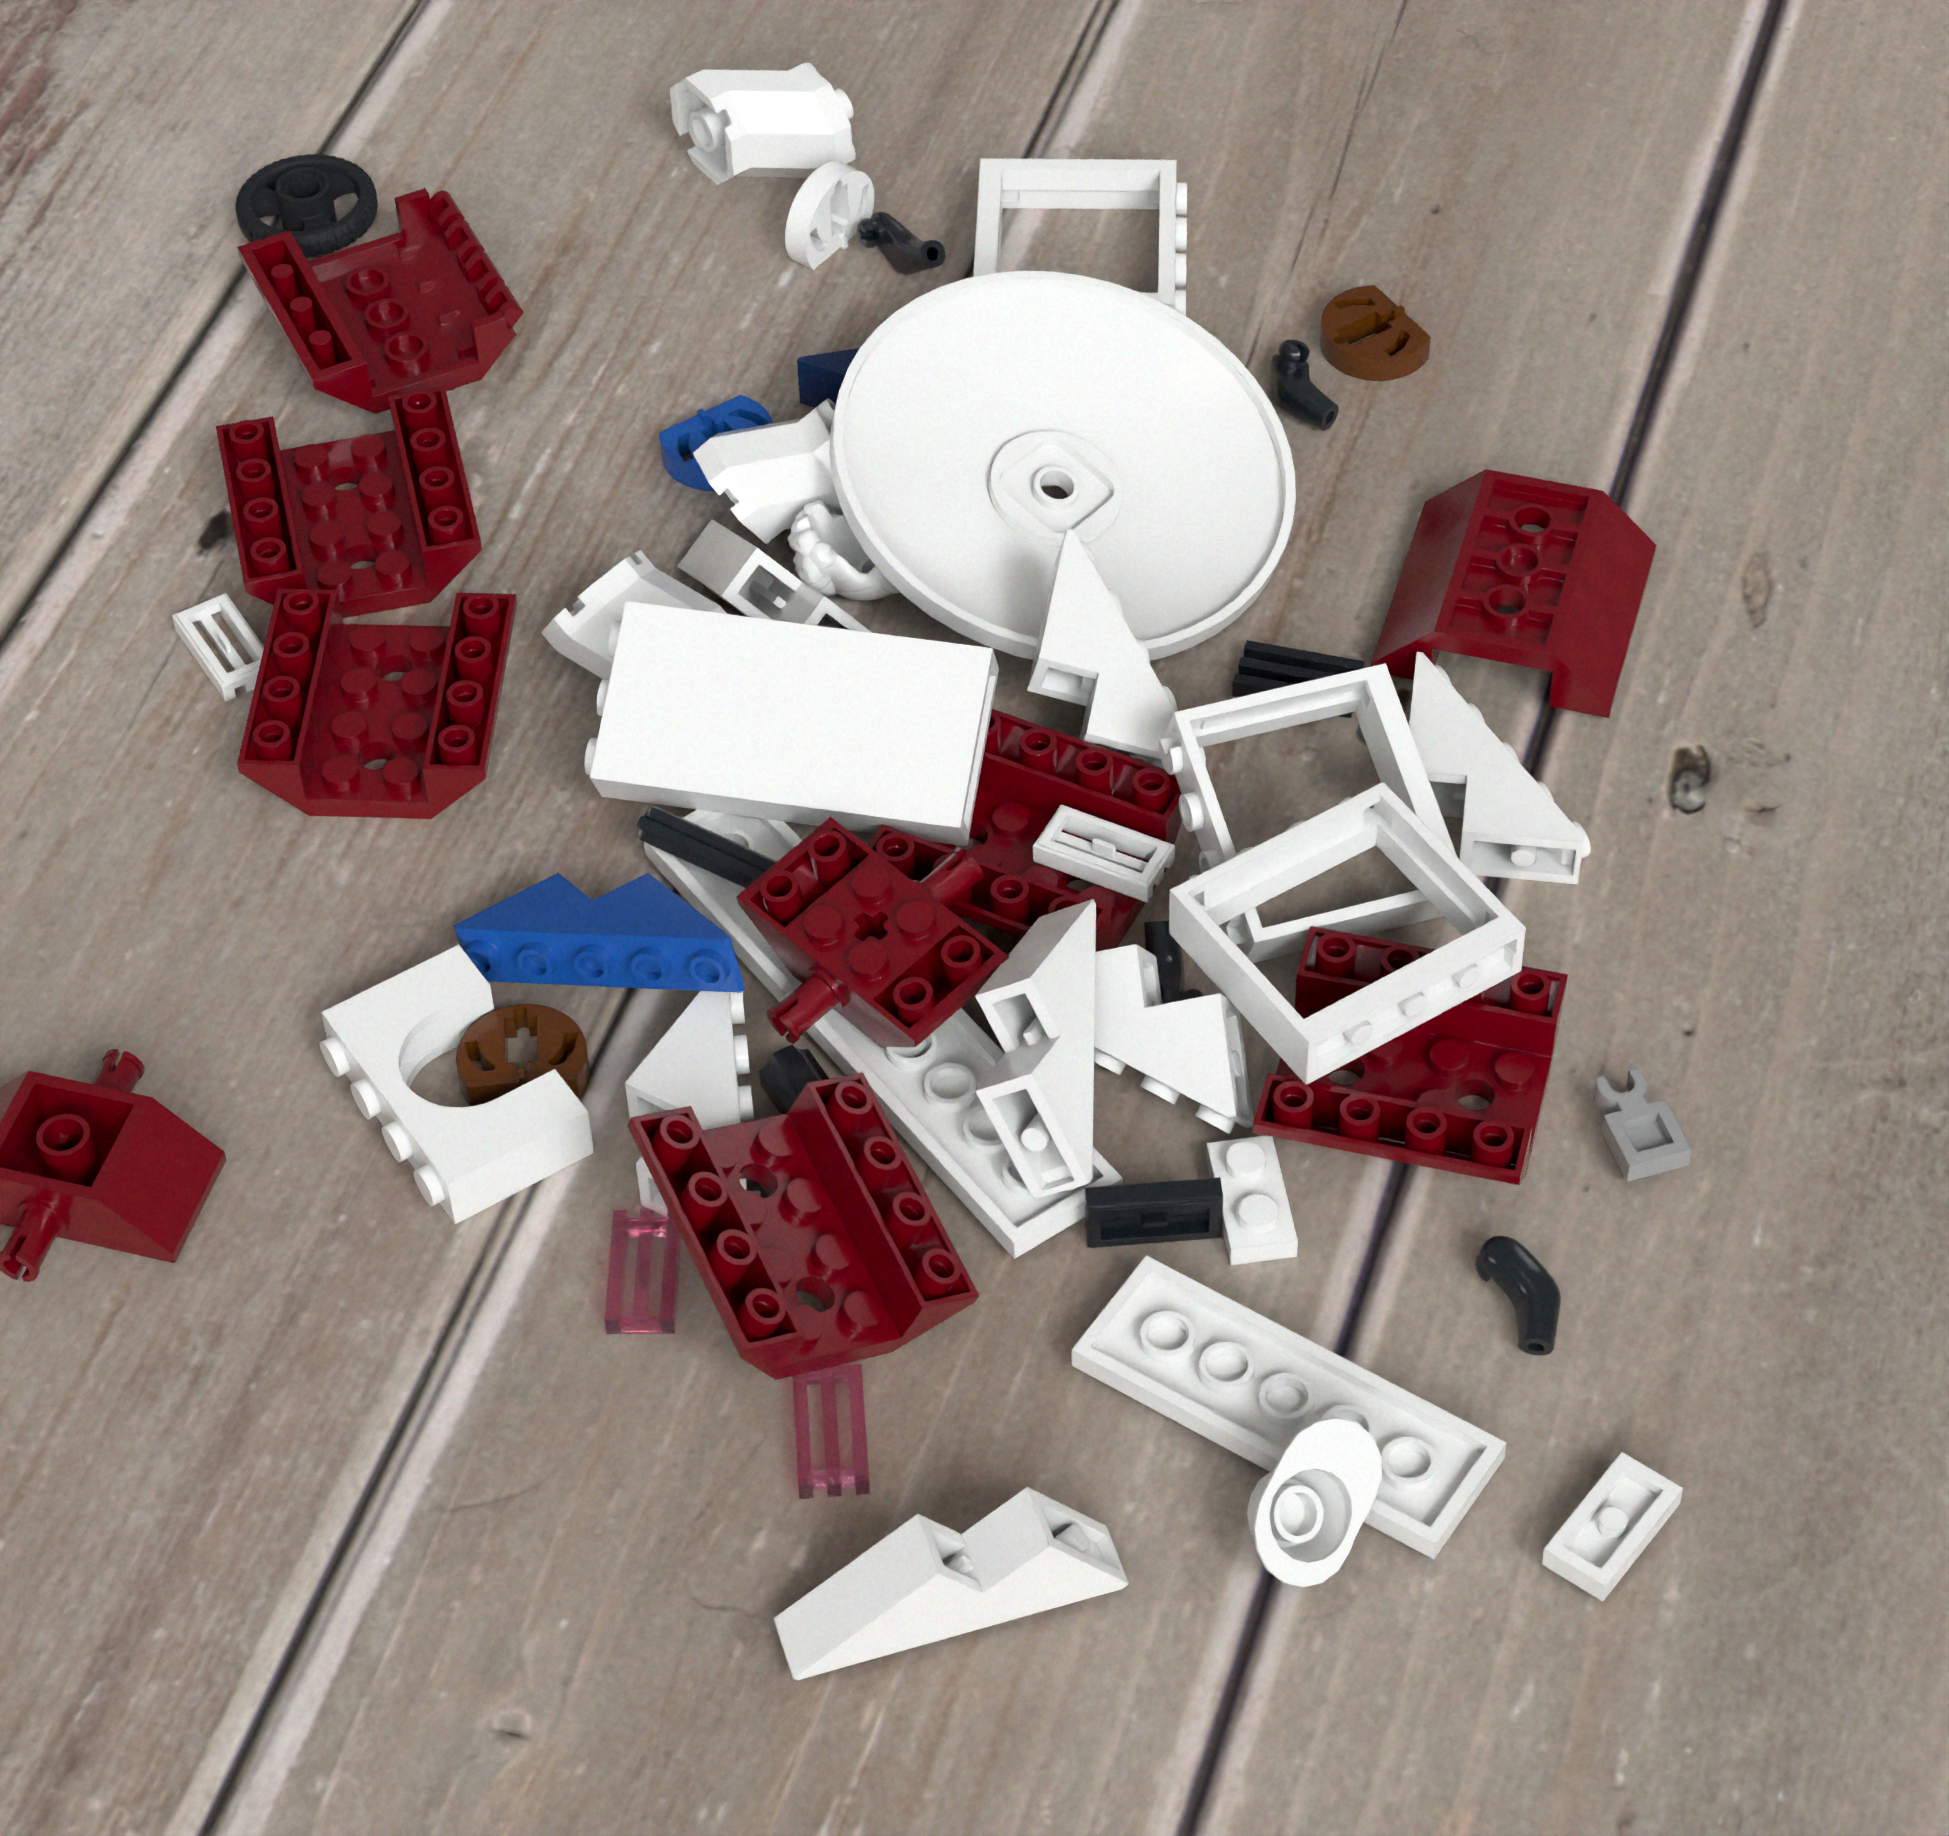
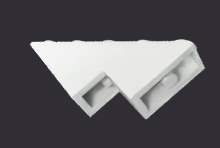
M713 519L677 565V567L746 617L871 632L824 595L800 581L759 548Z
M1067 527L1054 564L1027 691L1086 706L1079 739L1164 769L1160 757L1159 742L1164 736L1173 713L1178 711L1175 697L1168 687L1161 685L1150 665V658L1145 644L1140 638L1134 637L1122 616V607L1117 595L1113 590L1106 588L1095 569V560L1090 547L1085 542H1080L1074 530ZM1201 747V748H1199V749H1200V752H1201V754H1202L1204 763H1205V765H1206V757H1205L1204 749H1203V747Z
M1417 652L1409 727L1442 816L1463 818L1459 860L1474 875L1578 884L1581 859L1589 856L1591 851L1590 842L1585 830L1579 823L1571 822L1554 803L1553 797L1546 785L1540 781L1536 782L1519 763L1514 749L1507 742H1501L1485 724L1479 709L1474 704L1467 703L1451 685L1445 670L1439 665H1433L1423 652Z
M1094 899L1039 917L1010 952L1009 958L996 969L975 995L1005 1052L977 1088L976 1093L1033 1200L1062 1191L1074 1190L1079 1186L1089 1184L1092 1180L1096 903Z
M1137 944L1095 952L1094 1062L1118 1075L1122 1073L1126 1064L1146 1074L1140 1087L1174 1105L1180 1093L1200 1103V1106L1195 1116L1229 1134L1235 1123L1245 1128L1253 1127L1254 1117L1240 1011L1224 995L1218 993L1162 1004L1155 955Z
M700 991L625 1082L630 1119L635 1116L691 1106L703 1130L754 1120L751 1085L738 1086L737 1075L750 1074L746 1035H733L734 1024H745L743 992ZM641 1157L636 1163L641 1205L672 1219L643 1157ZM746 1178L739 1179L742 1187L747 1190ZM754 1190V1191H752V1192L758 1194V1195L761 1197V1191H760V1190Z
M1026 1487L962 1534L920 1514H916L773 1619L792 1677L795 1680H800L1121 1590L1129 1582L1106 1525Z

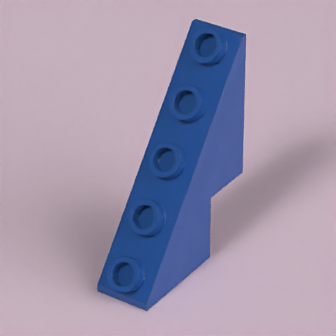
M557 873L453 925L460 947L487 982L737 993L745 990L730 936L649 873L595 900L590 899L561 874Z

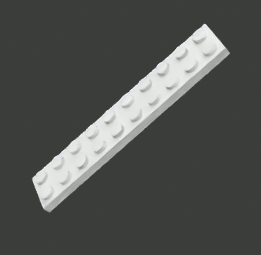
M695 810L682 817L776 861H779L802 841L784 821L704 810ZM644 842L647 858L694 909L730 936L735 954L779 1002L802 984L789 972L738 904L736 896L746 888ZM833 1008L806 1031L846 1075L864 1073L890 1124L1014 1259L1084 1218L1086 1204L1085 1188L1123 1185L1122 1176L1093 1147V1175L1089 1184L1079 1186L1071 1191H1062L1033 1200L976 1093L977 1088L1005 1053L962 1008L957 1010L915 1048L880 1047Z

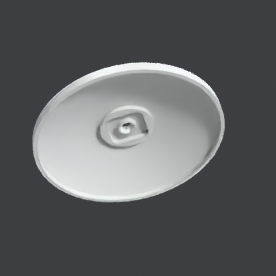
M1053 271L998 272L962 279L917 297L894 312L879 325L858 350L847 369L840 387L830 429L832 479L839 504L854 536L883 576L912 603L957 633L985 646L1034 660L1054 564L1067 527L1074 530L1080 542L1083 541L1090 547L1095 560V569L1106 588L1113 590L1117 595L1122 607L1124 620L1134 637L1140 638L1145 644L1151 661L1192 648L1216 635L1238 619L1255 602L1270 581L1286 547L1293 524L1296 483L1291 449L1282 423L1272 403L1253 375L1216 337L1173 308L1129 288L1082 275ZM1058 486L1068 494V497L1065 499L1051 498L1042 491L1041 487Z

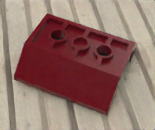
M445 386L388 396L393 431L365 434L359 437L319 444H308L280 450L273 416L216 426L246 593L274 605L278 588L337 590L342 618H349L431 603L482 551L479 530ZM352 483L357 485L349 490L335 489L343 484ZM361 561L374 562L373 565L366 568H351L353 564Z
M1485 469L1425 501L1371 661V667L1386 663L1390 675L1414 680L1416 653L1423 652L1435 665L1439 652L1442 650L1553 672L1549 701L1550 707L1609 718L1655 557L1656 544L1602 490ZM1523 525H1536L1544 530L1528 532L1521 528ZM1498 606H1511L1518 609L1519 612L1503 614L1495 611Z
M278 588L237 762L239 773L309 816L434 818L486 779L517 607L516 594L456 593L450 626L344 624L337 590ZM390 673H405L400 680L388 681L383 679ZM374 760H389L384 765V767L380 769H369L364 767L366 764Z
M992 709L969 839L981 841L984 845H977L969 850H965L966 855L962 858L964 860L970 854L981 867L984 879L970 888L948 909L954 913L1023 938L1039 917L1094 899L1096 903V952L1117 948L1146 902L1100 885L1091 886L1082 891L1070 889L1067 887L1070 882L1084 879L1034 862L1033 845L1060 805L1174 845L1182 823L1179 809V797L1182 793L1175 774L1169 775L1165 769ZM884 824L881 825L868 844L871 849L908 878L919 882L957 848L954 844L928 841ZM1064 830L1061 831V832L1067 833V834H1069V835H1072V836L1081 838V839H1083V840L1092 842V841L1089 840V839H1086V838L1077 836V835H1075V834L1066 832V831H1064ZM1116 850V851L1119 852V853L1128 855V856H1130V857H1133V858L1142 860V861L1147 862V863L1149 862V861H1147V860H1144V859L1138 858V857H1136V856L1127 854V853H1125V852Z
M1310 926L1296 974L1294 1009L1305 1019L1436 949ZM1522 966L1521 971L1308 1085H1305L1280 1057L1276 1074H1267L1254 1118L1252 1133L1520 1185L1527 1174L1549 1081L1568 974ZM1346 1070L1355 1073L1361 1079L1353 1084H1339L1332 1081L1328 1076L1333 1072ZM1475 1095L1484 1098L1490 1105L1481 1110H1471L1459 1104L1458 1100L1462 1097Z
M863 1072L806 1083L788 1114L703 1130L692 1107L687 1106L631 1117L627 1124L740 1358L775 1380L892 1353L970 1306L979 1297L969 1274ZM746 1178L756 1181L765 1189L768 1197L761 1198L758 1194L745 1190L739 1179ZM805 1291L813 1294L822 1302L825 1311L818 1312L813 1307L802 1304L796 1292Z

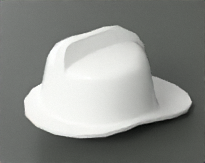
M1335 1417L1318 1420L1295 1435L1283 1451L1275 1469L1259 1480L1250 1495L1247 1517L1249 1530L1255 1539L1256 1551L1266 1570L1283 1583L1307 1587L1323 1583L1339 1571L1376 1498L1382 1479L1381 1454L1373 1436L1358 1423Z

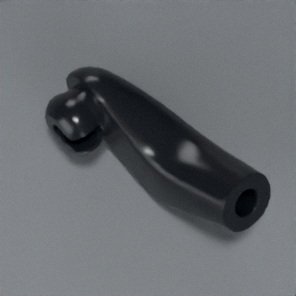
M875 212L871 215V218L862 219L857 226L859 242L866 248L878 246L894 269L902 274L907 275L941 266L945 260V249L939 241H922L916 238L904 225L886 212Z
M1286 340L1279 346V354L1274 355L1270 362L1275 400L1287 413L1323 431L1328 430L1337 418L1339 407L1311 382L1309 365L1306 362L1310 354L1307 345L1298 340Z
M1169 921L1144 922L1145 950L1155 955L1157 959L1162 1004L1202 997L1203 993L1197 989L1184 991L1185 972L1182 949L1169 934Z
M1493 1236L1484 1242L1476 1258L1475 1266L1477 1273L1485 1282L1492 1278L1511 1300L1517 1318L1518 1347L1520 1350L1538 1356L1550 1354L1554 1350L1560 1312L1561 1294L1559 1287L1544 1266L1520 1242L1508 1236Z

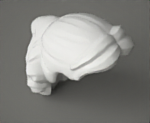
M820 500L804 505V510L795 517L796 520L791 526V534L787 538L790 548L796 551V555L793 558L795 563L794 569L803 583L824 596L839 594L851 600L870 601L882 599L894 593H900L866 555L851 531L844 513L838 514L836 510H830Z

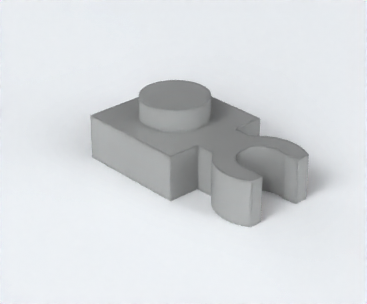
M1638 1068L1629 1069L1626 1084L1628 1092L1625 1093L1614 1091L1609 1086L1605 1076L1597 1077L1594 1101L1597 1108L1605 1114L1603 1115L1601 1132L1627 1182L1689 1166L1692 1152L1689 1142L1666 1099L1647 1104L1645 1100L1647 1080Z

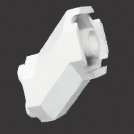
M805 62L788 71L703 69L670 87L673 124L679 136L689 132L695 144L694 147L687 149L693 164L717 185L733 177L808 178L825 163L840 161L848 164L856 158L855 149L852 144L851 125L849 123V120L853 117L852 104L843 90H833L832 85L809 62Z
M829 398L801 419L718 433L693 452L708 483L718 495L725 491L735 504L730 508L733 514L766 544L783 530L791 529L792 524L796 520L795 517L804 510V505L820 500L830 510L834 509L838 514H843L832 479L830 429L835 404Z
M639 550L632 557L629 556L589 586L578 596L579 600L572 606L574 609L570 613L564 608L541 633L557 652L598 677L610 680L614 658H611L609 655L610 631L614 621H622L626 601L727 613L717 603L656 569L643 552Z

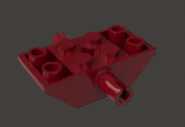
M832 817L823 822L736 896L740 907L789 972L802 983L775 1007H771L766 1012L775 1030L781 1036H784L788 1031L789 1033L785 1036L786 1040L794 1044L803 1033L833 1008L880 1047H917L975 996L996 969L1009 958L1006 953L948 909L970 888L984 879L983 871L977 861L970 854L962 860L966 855L965 850L957 847L948 858L920 882L911 880Z
M118 1049L108 1050L91 1084L27 1071L0 1087V1224L14 1227L5 1247L0 1252V1270L12 1279L18 1280L25 1265L27 1268L22 1276L23 1281H34L40 1273V1267L57 1237L171 1263L176 1262L226 1162V1156L222 1149L153 1097L132 1093L137 1081L144 1074V1065L135 1055L124 1051L116 1066L115 1062L120 1055Z

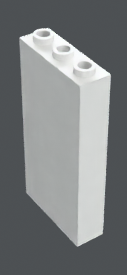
M625 602L622 621L613 622L609 636V655L611 658H614L610 680L603 679L601 681L597 694V714L602 716L598 738H590L585 753V773L590 775L591 781L602 797L820 826L829 817H832L847 830L876 834L881 825L884 824L928 841L967 846L999 672L993 648L638 602Z

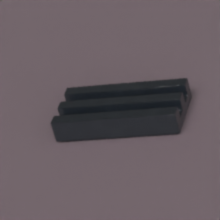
M1246 640L1244 657L1240 659L1238 674H1235L1233 680L1232 697L1238 698L1363 669L1365 661ZM1353 712L1338 716L1351 718Z
M1220 1177L1085 1188L1087 1248L1222 1237L1223 1192Z

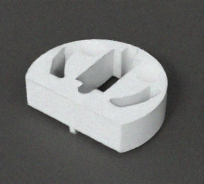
M831 161L820 166L807 178L792 203L786 222L785 246L792 260L814 270L839 248L845 250L848 247V240L857 234L859 222L862 219L871 218L873 213L874 188L869 176L843 162Z

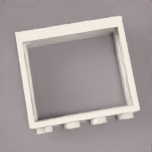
M980 158L973 277L999 272L1003 208L1159 209L1158 293L1142 294L1164 303L1186 316V290H1175V287H1186L1187 253H1175V251H1186L1187 218L1176 217V215H1187V182H1176L1177 160Z
M1386 663L1173 713L1164 736L1159 742L1160 757L1165 771L1169 775L1175 774L1182 793L1179 797L1180 815L1185 828L1189 832L1195 831L1202 851L1199 854L1201 874L1233 858L1236 855V851L1199 748L1351 712L1356 714L1380 782H1384L1457 857ZM1415 890L1262 928L1258 913L1254 907L1221 924L1220 928L1252 963L1303 951L1310 926L1366 936L1443 917L1444 915L1420 890Z
M1384 782L1352 798L1348 796L1338 805L1307 821L1296 822L1285 832L1255 847L1245 848L1228 861L1200 875L1189 876L1188 881L1170 889L1169 934L1305 1085L1517 974L1522 968L1526 927ZM1376 845L1463 936L1303 1019L1219 925Z

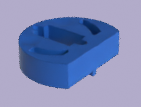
M742 395L734 397L707 411L701 408L697 410L696 416L659 432L663 465L669 475L679 483L697 490L715 491L708 483L693 452L718 433L773 424L772 418L761 404ZM690 454V460L684 462L682 457Z

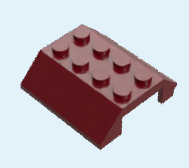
M426 188L395 197L400 232L307 261L290 230L237 247L242 262L315 390L371 413L378 414L390 410L388 396L445 386L446 391H450L481 380L516 336L513 326L524 312L508 286L504 285L505 281L488 254L484 252L485 249L469 223L464 220V215L447 191H438L431 199Z

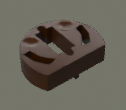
M1375 285L1356 287L1337 295L1327 304L1321 318L1320 346L1324 357L1340 372L1362 380L1388 381L1414 373L1429 359L1431 336L1404 312L1405 308L1402 305L1397 306ZM1373 333H1376V335H1374V336H1372V337H1369V338H1367V339H1365V340H1363V341H1361V342H1359V343H1356V344H1354V345H1352V346L1350 345V344L1353 343V342H1356V341H1358V340H1360V339H1362V338H1364V337H1366V336H1369V335H1371V334H1373Z
M538 1004L506 1006L484 1015L465 1032L456 1053L461 1091L470 1106L492 1101L553 1069H556L576 1097L580 1098L587 1087L590 1076L586 1040L580 1027L563 1012ZM522 1027H526L529 1029L530 1037L537 1036L538 1060L528 1061V1069L526 1071L525 1067H518L517 1071L515 1062L508 1063V1038H517V1031ZM472 1061H481L483 1071Z

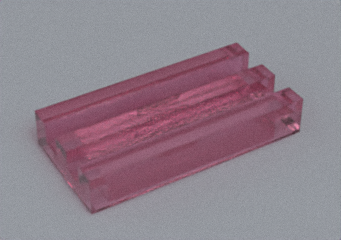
M613 1210L605 1308L606 1334H675L682 1237L669 1210H667V1218H655L654 1210H640V1218H628L627 1210ZM628 1237H638L632 1317H622ZM653 1237H665L660 1317H648Z
M839 1365L793 1376L799 1498H814L813 1490L827 1489L828 1497L842 1496L841 1488L855 1487L856 1495L870 1494L862 1365ZM849 1382L853 1468H840L835 1383ZM821 1384L826 1470H812L807 1385Z

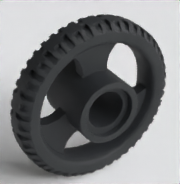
M325 154L291 156L264 166V168L259 169L246 180L236 199L238 224L247 240L254 242L290 230L306 258L309 256L316 257L319 254L322 256L333 253L334 250H341L342 247H347L350 243L357 241L372 226L378 209L377 193L370 176L361 167L349 160ZM355 193L358 197L355 207L344 218L337 221L334 200L342 195ZM268 215H281L284 230L267 225L259 218Z

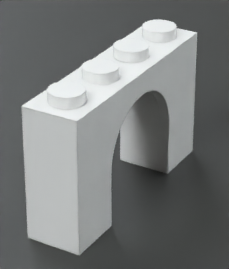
M460 945L446 950L322 1011L321 1014L327 1039L320 1042L324 1059L336 1077L346 1074L351 1081V1091L362 1114L367 1119L376 1116L383 1125L382 1134L394 1158L398 1162L408 1159L415 1169L413 1171L414 1178L426 1202L430 1206L440 1203L454 1224L594 1153L588 1111L556 1069L492 1101L469 1107L437 1105L421 1098L409 1088L415 1076L427 1063L458 1047L460 1040L469 1027L484 1015L494 1011L490 984Z

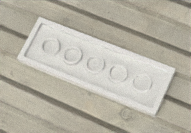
M1147 1255L1072 1348L1073 1367L1269 1472L1275 1469L1283 1451L1295 1435L1315 1421L1338 1417L1358 1423L1373 1436L1381 1454L1382 1479L1378 1492L1364 1523L1432 1559H1435L1505 1459V1441Z

